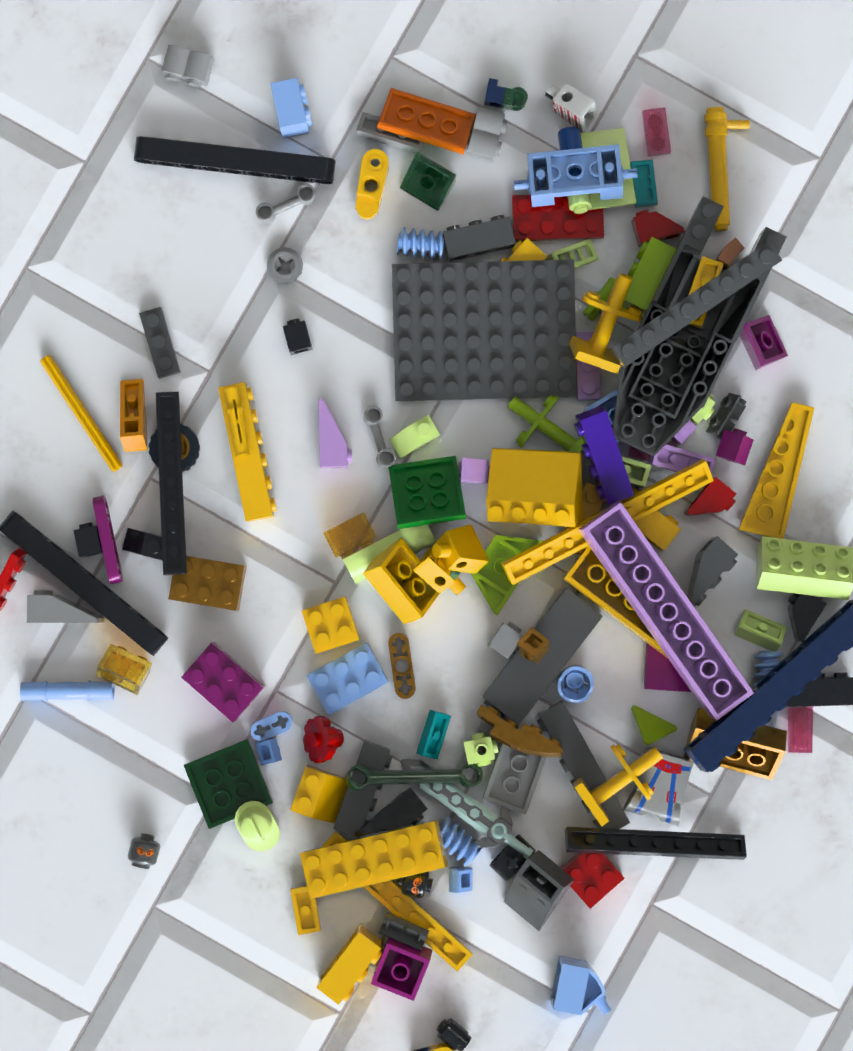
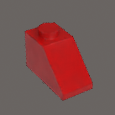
M649 210L637 212L635 214L636 217H633L631 221L638 247H641L644 241L649 242L651 237L664 241L682 236L684 233L683 226L656 211L650 213Z
M713 477L714 481L704 487L684 514L693 516L720 513L724 509L728 511L736 502L733 498L737 493L717 477Z

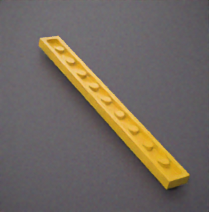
M701 459L620 502L635 522L714 480L707 462ZM601 512L581 521L576 527H570L502 562L501 564L509 582L514 585L589 546L578 529Z

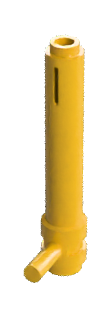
M711 107L706 109V114L704 115V122L707 123L705 137L708 138L710 194L712 201L724 206L714 227L715 231H727L728 226H730L726 136L728 135V129H749L750 122L749 120H727V113L724 112L723 107Z

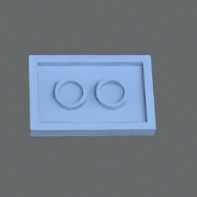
M367 642L307 675L328 716L388 683Z

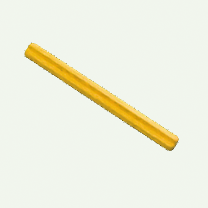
M50 355L43 357L40 363L111 471L119 470L123 464Z

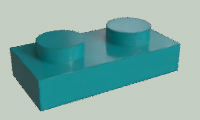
M429 710L416 754L438 760L451 719L450 715Z

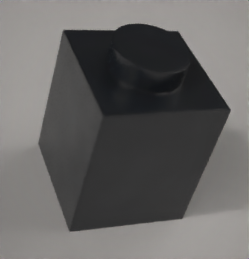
M293 319L287 321V325L283 326L290 354L295 355L313 350L305 320Z
M92 522L79 525V529L73 530L79 557L84 558L103 553L96 525L93 526Z

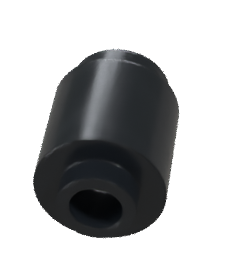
M452 1018L448 1020L443 1019L436 1029L438 1031L437 1037L453 1050L463 1051L472 1038L468 1035V1031Z

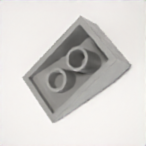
M34 590V595H27V623H104L103 617L60 595H53L52 590Z

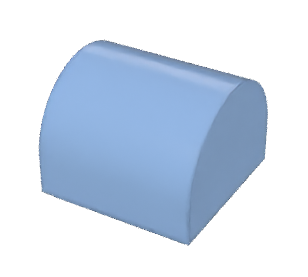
M471 867L449 868V892L461 893L472 891L473 869Z

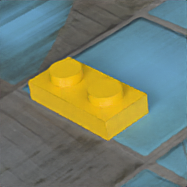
M307 885L291 888L290 892L298 935L321 931L316 898L310 899Z

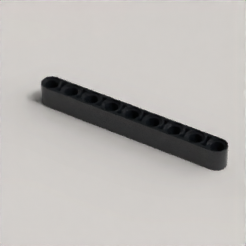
M142 136L136 137L134 161L144 164L319 184H333L336 160L327 157Z
M12 510L1 523L0 531L26 551L27 554L149 654L155 656L169 639L161 630L18 513Z

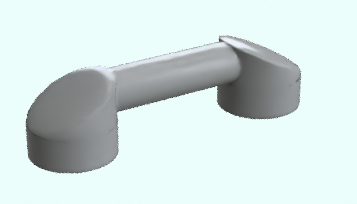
M302 184L297 189V196L273 207L266 202L259 204L256 208V215L260 221L270 223L275 219L276 215L300 204L310 205L315 199V190L310 184Z
M369 406L364 412L363 420L367 426L371 427L379 453L376 457L378 465L388 468L395 463L396 455L394 451L386 448L379 422L383 416L382 410L377 406Z

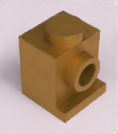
M531 627L518 641L517 646H519L520 653L526 660H533L538 664L549 651L550 641Z

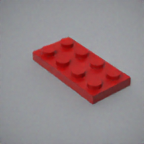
M512 195L515 242L519 240L523 242L527 238L530 241L604 239L603 208L576 214L569 209L567 196L554 197L555 205L532 207L531 195Z

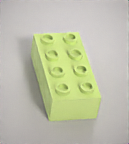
M762 536L756 552L757 589L848 600L853 589V547Z

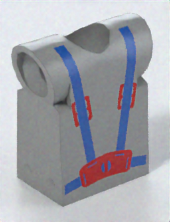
M646 746L644 753H646L648 750L652 748ZM658 750L663 759L637 777L642 784L646 782L654 794L651 795V799L647 800L635 784L634 789L625 802L623 810L639 815L655 814L660 821L679 826L680 804L682 803L693 762L688 758Z

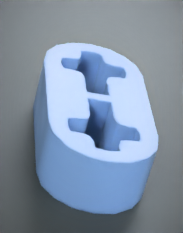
M280 711L258 720L251 727V735L257 741H265L286 732L292 726V716L288 712ZM280 715L283 718H288L285 728L282 725L274 727L272 723L277 722ZM259 724L262 727L270 725L271 729L264 732V737L261 734L256 735L255 733Z

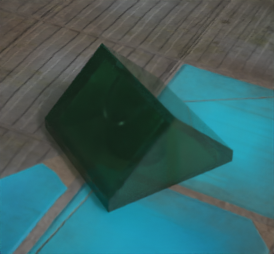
M417 152L400 189L439 211L455 185L457 175Z

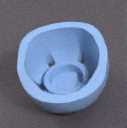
M579 665L566 667L560 673L557 680L559 695L571 703H581L587 700L594 686V680L590 671Z

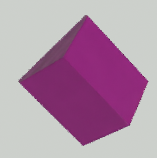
M770 315L745 323L740 337L755 370L788 356Z

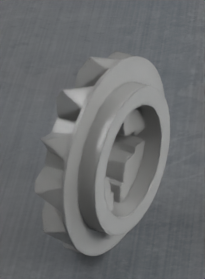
M283 247L276 249L270 254L267 260V271L276 282L288 284L296 281L302 274L303 262L301 256L295 250ZM280 258L286 263L291 262L289 265L290 274L284 269L279 270L281 267Z

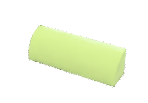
M429 526L403 528L344 558L343 561L354 582L357 584L367 579L363 572L372 560L400 538L406 542L415 554L435 544L436 540Z

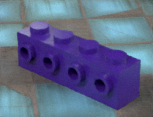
M602 406L575 415L577 423L574 424L577 435L583 438L584 444L581 445L584 456L590 459L591 465L588 466L591 477L597 480L598 486L595 487L598 498L600 500L603 499L610 505L634 496L607 411Z

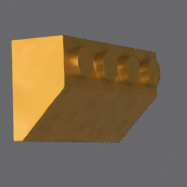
M698 708L695 713L686 746L715 721L707 715L704 709ZM764 725L759 726L754 731L755 734L751 739L741 742L737 746L738 750L733 755L722 759L719 767L772 780L786 752L787 731ZM684 751L683 757L691 759Z

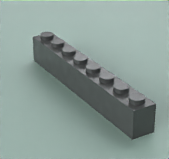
M768 241L613 346L610 350L622 368H625L781 262L782 258L771 242Z

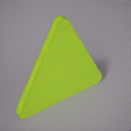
M633 705L631 708L643 742L646 745H650L676 732L678 729L676 725L636 705Z

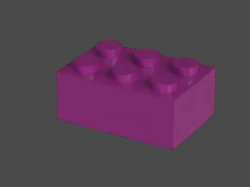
M215 642L209 644L181 677L232 722H235L266 687Z

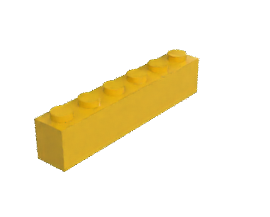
M245 382L218 387L245 521L252 522L274 517L273 512L277 511L275 498H270L269 489H272L270 475L266 476L264 467H268L266 454H261L260 450L263 439L261 431H256L255 423L259 421L256 409L251 407L250 401L254 400L252 388L247 387ZM238 387L241 407H244L242 415L250 455L235 457L229 415H226V409H228L224 392L226 388Z

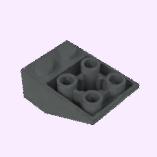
M718 536L712 537L696 555L687 592V598L693 606H699L707 597L705 592L708 589H714L722 580L720 575L723 572H729L737 563L735 558L738 556V553Z
M538 850L526 859L516 874L504 903L540 931L575 879Z

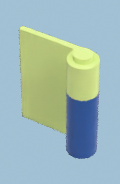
M566 127L558 131L560 150L619 144L623 170L631 169L624 128L580 133V129L577 127ZM572 168L569 174L571 176H578L582 171L579 168ZM633 178L624 179L623 198L600 200V193L567 196L569 209L576 214H582L588 210L636 204Z

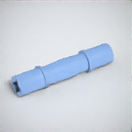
M88 680L87 683H48V681L21 682L20 685L21 700H113L115 695L114 681Z

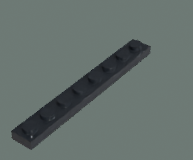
M179 391L156 392L163 575H187Z
M566 827L565 829L566 852L744 860L747 857L745 835Z

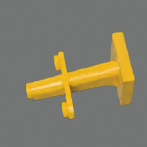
M620 273L619 277H616L607 302L601 300L600 295L593 291H587V294L583 295L582 300L603 311L589 341L572 335L569 345L575 359L618 374L621 365L612 351L606 348L617 318L621 316L641 322L643 317L641 315L642 310L637 307L622 308L633 280L630 276Z
M613 744L610 748L624 768L591 791L581 777L573 782L574 788L601 826L608 823L609 818L600 804L631 781L635 782L647 800L651 799V795L654 794L646 782L642 784L637 777L663 759L656 747L648 750L628 765L623 758L627 755L620 744L616 746Z

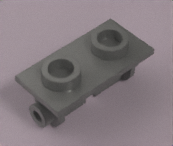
M728 393L723 398L721 407L716 415L711 418L706 432L716 434V437L721 440L724 430L732 431L735 424L730 421V418L732 417L738 421L746 408V401L741 398V395Z
M387 912L378 933L421 951L430 930Z

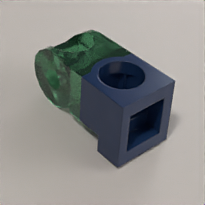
M489 78L484 102L485 106L512 111H520L525 107L528 94L523 88L515 87L510 89L497 86L498 80Z

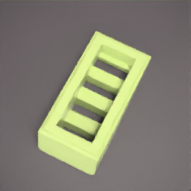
M591 239L554 251L546 258L547 260H566L564 254H567L569 260L574 259V270L599 259ZM583 246L585 247L586 252L589 256V258L585 259V256L581 249V247ZM574 250H576L578 254V257L580 259L579 262H577V259L574 255Z

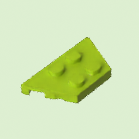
M495 535L485 550L489 561L477 573H470L495 615L498 616L518 583L512 585L509 582L501 563L543 542V540Z

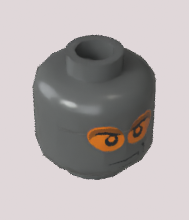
M141 833V837H135L131 840L128 859L132 862V866L149 869L150 866L157 863L160 844L154 841L155 836Z

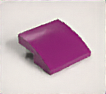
M646 643L644 689L691 692L670 660Z

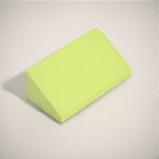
M745 609L736 628L735 636L770 651L777 652L782 645L787 627Z

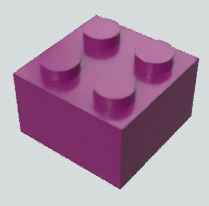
M388 937L375 968L371 984L414 1001L431 960L432 949L423 946L422 950L419 951Z

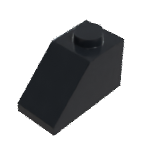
M127 528L122 550L163 561L161 536Z
M792 593L788 599L790 604L787 608L794 639L798 642H803L827 603L816 596Z

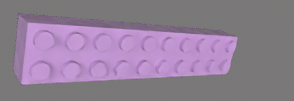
M615 502L578 529L710 718L717 721L754 694L621 502Z

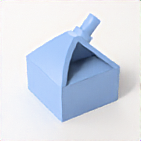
M559 955L550 999L553 1010L582 1015L594 1004L599 1006L603 1014L610 1012L611 1008L606 1002L605 989L592 966L586 960Z

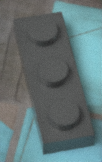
M158 307L139 313L158 378L161 379L181 373L162 308Z

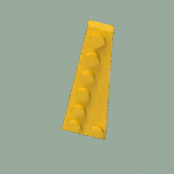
M794 402L790 404L738 530L784 539L814 407Z

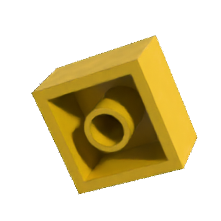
M346 596L302 610L315 654L360 640Z

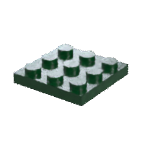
M248 739L183 765L209 829L235 819L238 808L245 802L259 801L266 806L273 803Z

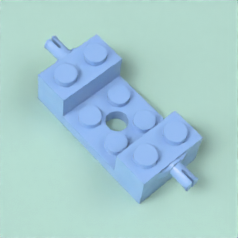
M619 144L527 154L529 167L527 180H514L515 190L528 189L531 194L532 207L555 205L554 197L600 193V200L623 198L624 179L638 178L637 168L623 170ZM572 168H579L582 172L578 176H571L569 171Z

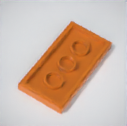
M391 88L377 128L464 155L477 114Z

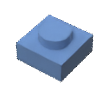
M276 738L255 743L261 765L282 760Z

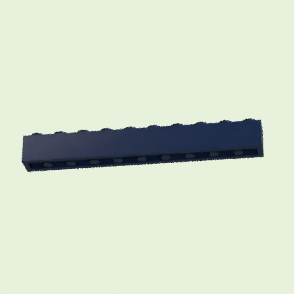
M849 600L751 688L754 694L720 719L715 720L683 749L700 771L713 772L721 765L720 761L733 755L738 750L737 746L741 742L751 739L755 734L754 731L759 726H764L772 719L771 715L776 711L784 709L789 704L788 700L791 697L802 693L805 690V685L810 680L814 681L820 677L821 671L826 666L834 664L839 659L838 655L853 647V600Z

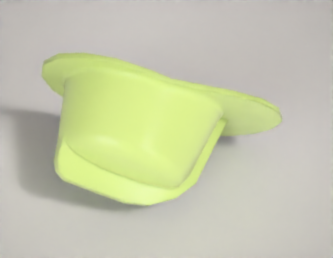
M249 801L238 808L235 815V823L244 842L256 851H265L275 846L279 840L280 832L267 806L259 801Z

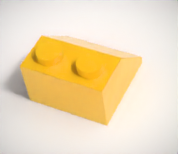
M307 764L290 810L313 819L335 823L348 787L345 778Z

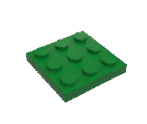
M456 456L396 464L389 467L398 529L466 519Z

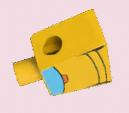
M432 547L423 554L413 569L415 573L438 593H442L449 587L455 595H458L466 588V585L458 578L461 572L446 569L442 558H435L433 556Z

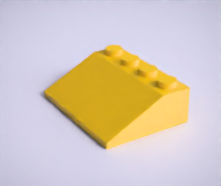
M492 448L486 497L487 521L576 527L583 519L581 452Z

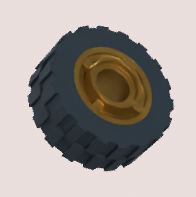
M180 423L183 473L186 470H190L196 464V460L200 455V445L195 433L188 426ZM156 429L155 433L150 437L151 441L148 447L152 461L159 468Z

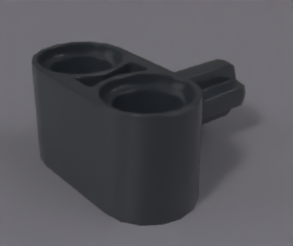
M520 834L515 837L528 848H532L534 850L532 854L535 853L536 850ZM507 845L489 866L507 882L522 867L526 858L513 847Z

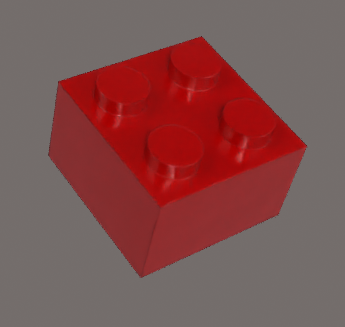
M577 853L561 867L575 879L570 887L590 909L625 879L605 854Z

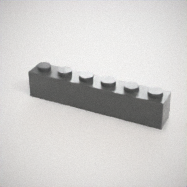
M562 700L538 713L540 719L537 722L543 732L548 731L550 737L562 744L560 748L563 749L564 754L561 756L563 759L559 760L565 773L570 771L574 779L570 780L573 787V782L580 777L590 791L607 781ZM615 794L600 804L608 815L609 822L601 826L597 819L592 821L596 828L620 829L630 823ZM582 800L581 802L585 807L587 813L591 812L588 806Z

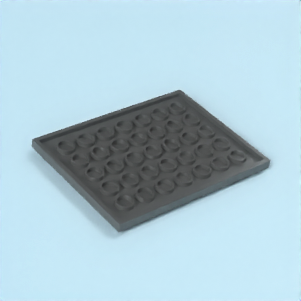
M574 259L392 264L395 401L514 398L515 396L517 398L549 397L550 395L554 397L555 395L558 397H577L576 359L569 345L572 335L576 336Z

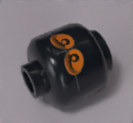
M429 872L399 879L398 888H401V892L404 895L423 898L425 892L430 893L433 879L429 878Z

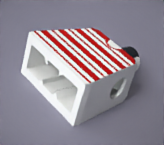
M552 84L546 91L545 96L552 100L554 112L573 127L579 128L581 133H584L597 117L595 101L569 84H565L562 89Z

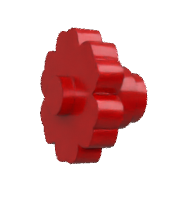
M315 716L314 719H308L307 724L304 726L303 744L305 752H309V759L315 763H324L326 760H331L336 749L343 744L344 736L342 731L331 726L330 719L325 716Z

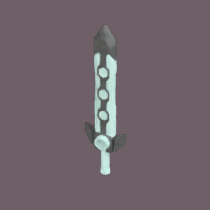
M401 760L403 770H433L421 760ZM451 783L415 784L456 813L477 831L487 836L475 841L481 848H496L497 845L500 846L506 842L521 853L524 858L527 859L532 855L534 851L532 848H528L511 835L513 823L510 811L505 807L501 806L500 818L498 819V816Z

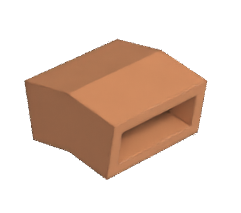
M735 237L722 249L716 261L724 263L722 269L727 270L734 258L745 247Z

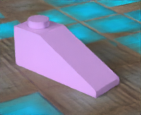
M318 399L320 468H348V463H352V449H348V445L325 401Z

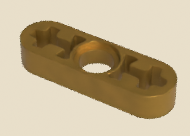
M395 633L388 641L395 692L400 698L408 699L414 695L416 689L409 640L406 635ZM396 637L405 640V645H402L401 648L402 653L407 651L408 656L400 655L396 658L393 657V653H398L397 647L392 646V642L396 641ZM399 659H404L408 662L409 668L406 672H398L396 670L395 664ZM410 674L411 679L406 678L408 686H412V690H409L408 694L404 695L403 691H399V687L402 686V679L397 681L396 676Z

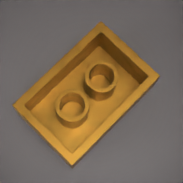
M186 556L187 575H172L168 599L239 611L247 566Z

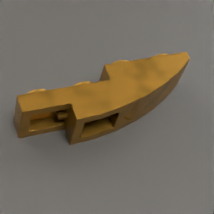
M481 705L476 712L480 719L493 727L490 731L491 737L514 750L541 757H561L564 754L563 749L560 748L562 746L560 742L552 737L547 739L541 735L543 731L533 724L528 726L524 723L521 729L518 730L519 726L510 719L503 720L499 717L500 713L491 706L486 708Z

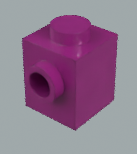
M734 428L733 432L724 430L716 456L745 466L754 440L747 437V432L736 428Z

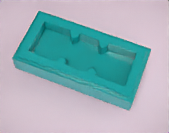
M653 159L630 162L631 169L637 168L638 178H633L636 197L635 208L658 205Z

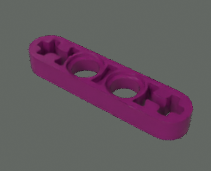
M105 495L94 497L93 507L110 584L123 582L108 503Z

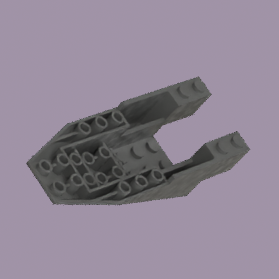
M704 196L701 198L638 329L688 296L700 262L697 258L703 251L724 206ZM765 227L759 234L750 253L770 241L779 254L787 236ZM772 268L707 311L701 329L688 324L625 368L621 366L613 423V432L616 439L654 457L705 405Z

